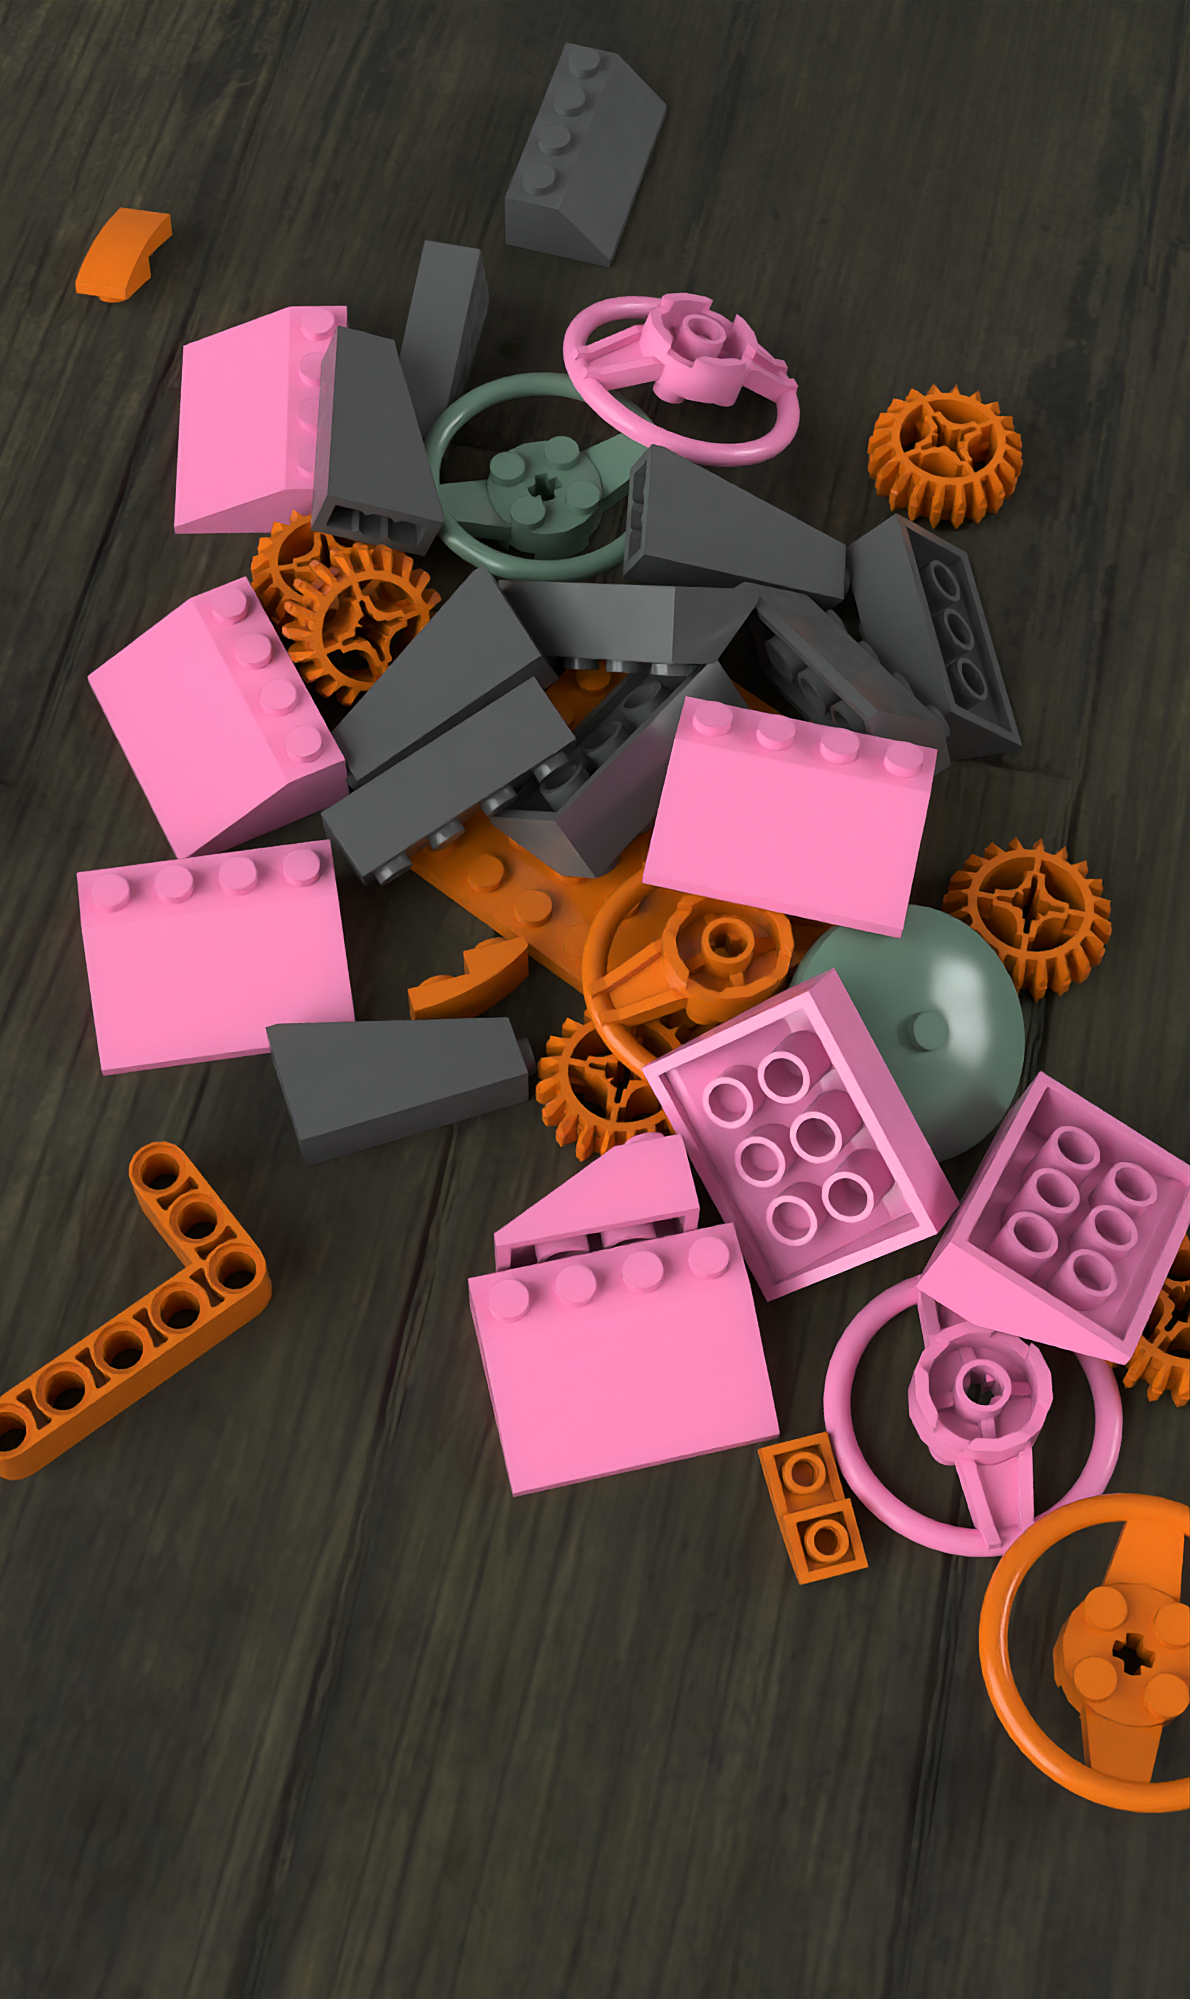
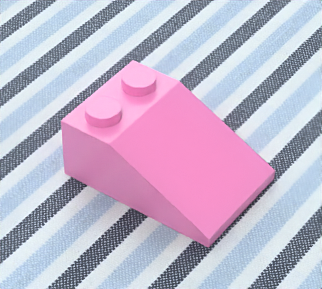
M648 1132L630 1138L623 1145L614 1146L494 1233L496 1272L697 1230L700 1206L682 1134L664 1137L663 1134L658 1132Z

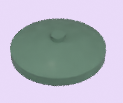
M908 904L901 938L840 925L832 926L808 949L792 977L789 988L835 968L937 1161L942 1162L968 1151L982 1141L1002 1119L1016 1093L1022 1073L1025 1052L1024 1021L1016 989L1004 964L989 944L971 927L945 912L930 907Z

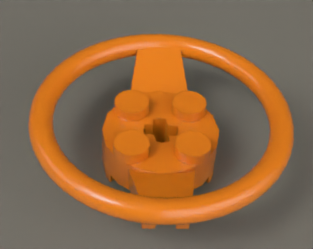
M644 867L625 880L609 896L597 913L588 932L581 963V982L589 1015L598 1034L616 1058L630 1071L648 1082L642 1068L658 1057L647 1051L627 1030L628 1028L684 1008L688 1017L698 1024L708 1025L716 1021L725 1023L785 991L787 977L794 975L808 949L835 924L689 893L678 902L677 910L668 919L661 939L654 941L607 974L609 951L618 927L634 906L646 896L661 888L642 883ZM724 947L729 955L737 956L725 958L717 955L715 951L717 948Z
M1139 1493L1101 1494L1066 1504L1037 1520L1012 1543L993 1572L985 1592L979 1623V1655L988 1695L1001 1723L1022 1753L1053 1781L1074 1794L1114 1809L1139 1813L1176 1812L1190 1809V1776L1167 1782L1150 1783L1162 1728L1168 1726L1190 1704V1608L1180 1603L1184 1536L1190 1538V1507L1163 1497ZM1124 1521L1101 1586L1091 1590L1086 1598L1070 1614L1062 1625L1053 1649L1054 1679L1058 1688L1060 1685L1062 1686L1068 1702L1081 1714L1079 1718L1081 1719L1084 1765L1059 1748L1041 1730L1024 1705L1015 1685L1008 1655L1009 1617L1016 1593L1025 1575L1047 1549L1064 1537L1086 1527ZM1123 1646L1136 1651L1137 1656L1142 1659L1143 1665L1137 1669L1134 1675L1125 1673L1124 1661L1114 1657L1112 1649L1120 1651Z

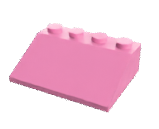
M290 306L183 346L174 520L176 534L271 533L273 521L290 525L289 518L292 509L303 516L311 514L321 362L337 326L349 328L347 306Z
M246 576L190 598L87 676L89 684L177 859L218 854L326 809L350 794L349 785L345 781L348 778L345 758Z
M686 696L673 743L642 883L901 938L931 794L938 749Z
M330 839L77 873L81 928L103 1076L271 1053L265 1027L277 1023L355 1021Z
M835 968L767 999L646 1064L642 1068L676 1134H682L686 1152L725 1224L733 1222L742 1256L767 1302L938 1234L960 1205Z
M1040 1071L1005 1116L963 1195L960 1205L954 1212L915 1287L974 1325L1125 1365L1132 1358L1190 1224V1165Z
M733 1222L468 1278L471 1313L513 1497L780 1437L751 1286Z

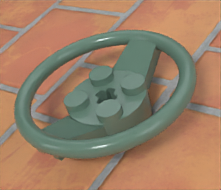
M532 372L507 376L485 383L452 403L434 422L423 442L444 513L443 524L437 533V537L450 550L477 568L484 565L490 574L509 580L575 582L605 573L624 563L626 531L619 538L596 551L578 557H569L583 551L588 546L589 537L597 529L598 523L600 524L602 511L609 509L629 493L630 469L648 447L621 433L580 452L578 444L573 439L566 436H557L549 441L524 443L508 452L495 455L490 462L489 479L440 484L441 461L449 442L467 421L481 411L507 400L529 396H558L582 402L585 401L576 390L568 374ZM608 390L615 399L633 413L654 424L648 415L627 397L615 390ZM474 537L497 540L508 551L511 545L519 551L534 554V560L499 552L484 545Z

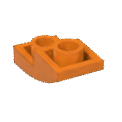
M120 208L103 226L87 252L75 281L76 293L99 296L100 300L109 303L122 302L129 299L151 278L149 256L172 236L170 214Z
M525 936L509 940L502 937L487 939L479 943L474 949L463 951L465 975L457 977L438 975L425 980L418 987L408 989L411 1020L473 1018L500 1002L529 976L528 944Z
M827 1431L758 1449L777 1521L799 1585L867 1568L868 1563L850 1498L845 1499Z

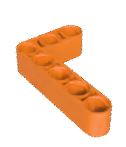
M163 1141L152 1142L141 1147L133 1155L129 1164V1177L142 1211L186 1268L0 1396V1437L11 1429L26 1431L23 1442L17 1448L11 1451L0 1452V1477L8 1480H21L35 1474L258 1316L268 1306L272 1296V1284L261 1250L187 1155L176 1145ZM162 1174L178 1176L177 1180L168 1188L160 1190L148 1188L150 1182ZM209 1222L216 1225L215 1230L202 1239H192L185 1236L186 1232L197 1223ZM237 1271H248L255 1275L252 1282L241 1289H230L223 1286L225 1279ZM190 1309L199 1313L197 1320L186 1328L174 1329L167 1326L169 1319L181 1310ZM125 1349H137L143 1352L140 1360L132 1367L127 1369L110 1367L113 1358ZM75 1388L85 1391L82 1401L77 1406L69 1410L53 1408L56 1398L62 1392Z

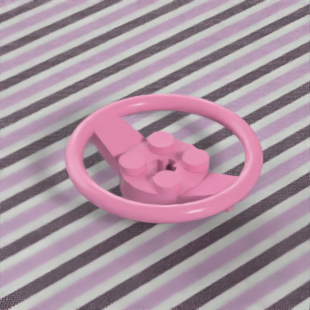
M689 293L666 294L662 296V299L646 296L615 297L594 303L582 310L572 320L566 330L563 341V358L570 380L584 401L602 419L645 447L649 448L652 444L663 446L699 465L743 467L758 464L775 457L791 443L796 435L800 420V408L796 395L798 385L794 378L789 379L787 376L788 367L784 360L774 359L758 344L754 331L738 314H736L732 323L724 316L709 310L713 300ZM624 319H647L644 325H634L586 346L590 334L603 324ZM654 381V393L666 402L679 404L687 399L728 407L735 403L743 385L776 403L777 420L775 426L768 434L753 441L735 444L705 442L672 433L650 423L621 404L608 390Z
M919 1274L899 1282L871 1300L847 1326L835 1347L825 1378L823 1396L825 1427L833 1455L843 1477L860 1501L879 1520L897 1533L930 1549L948 1554L967 1557L1003 1556L1012 1543L1029 1526L1044 1515L1066 1504L1083 1498L1101 1495L1104 1492L1115 1469L1122 1441L1123 1415L1118 1383L1113 1369L1108 1367L1103 1359L1073 1351L1087 1376L1094 1400L1095 1435L1088 1461L1073 1487L1055 1505L1034 1517L1032 1446L1037 1439L1053 1401L1051 1372L1039 1348L1032 1342L1028 1346L1018 1336L974 1325L916 1288L915 1286L922 1275ZM916 1304L918 1306L925 1350L920 1356L908 1388L909 1415L920 1439L929 1446L933 1458L941 1464L956 1466L975 1529L956 1527L938 1522L918 1513L897 1499L884 1487L870 1469L858 1446L853 1430L850 1400L852 1383L859 1360L874 1335L890 1319ZM970 1383L981 1384L982 1393L992 1391L994 1397L991 1398L988 1405L976 1404L967 1397L966 1394Z

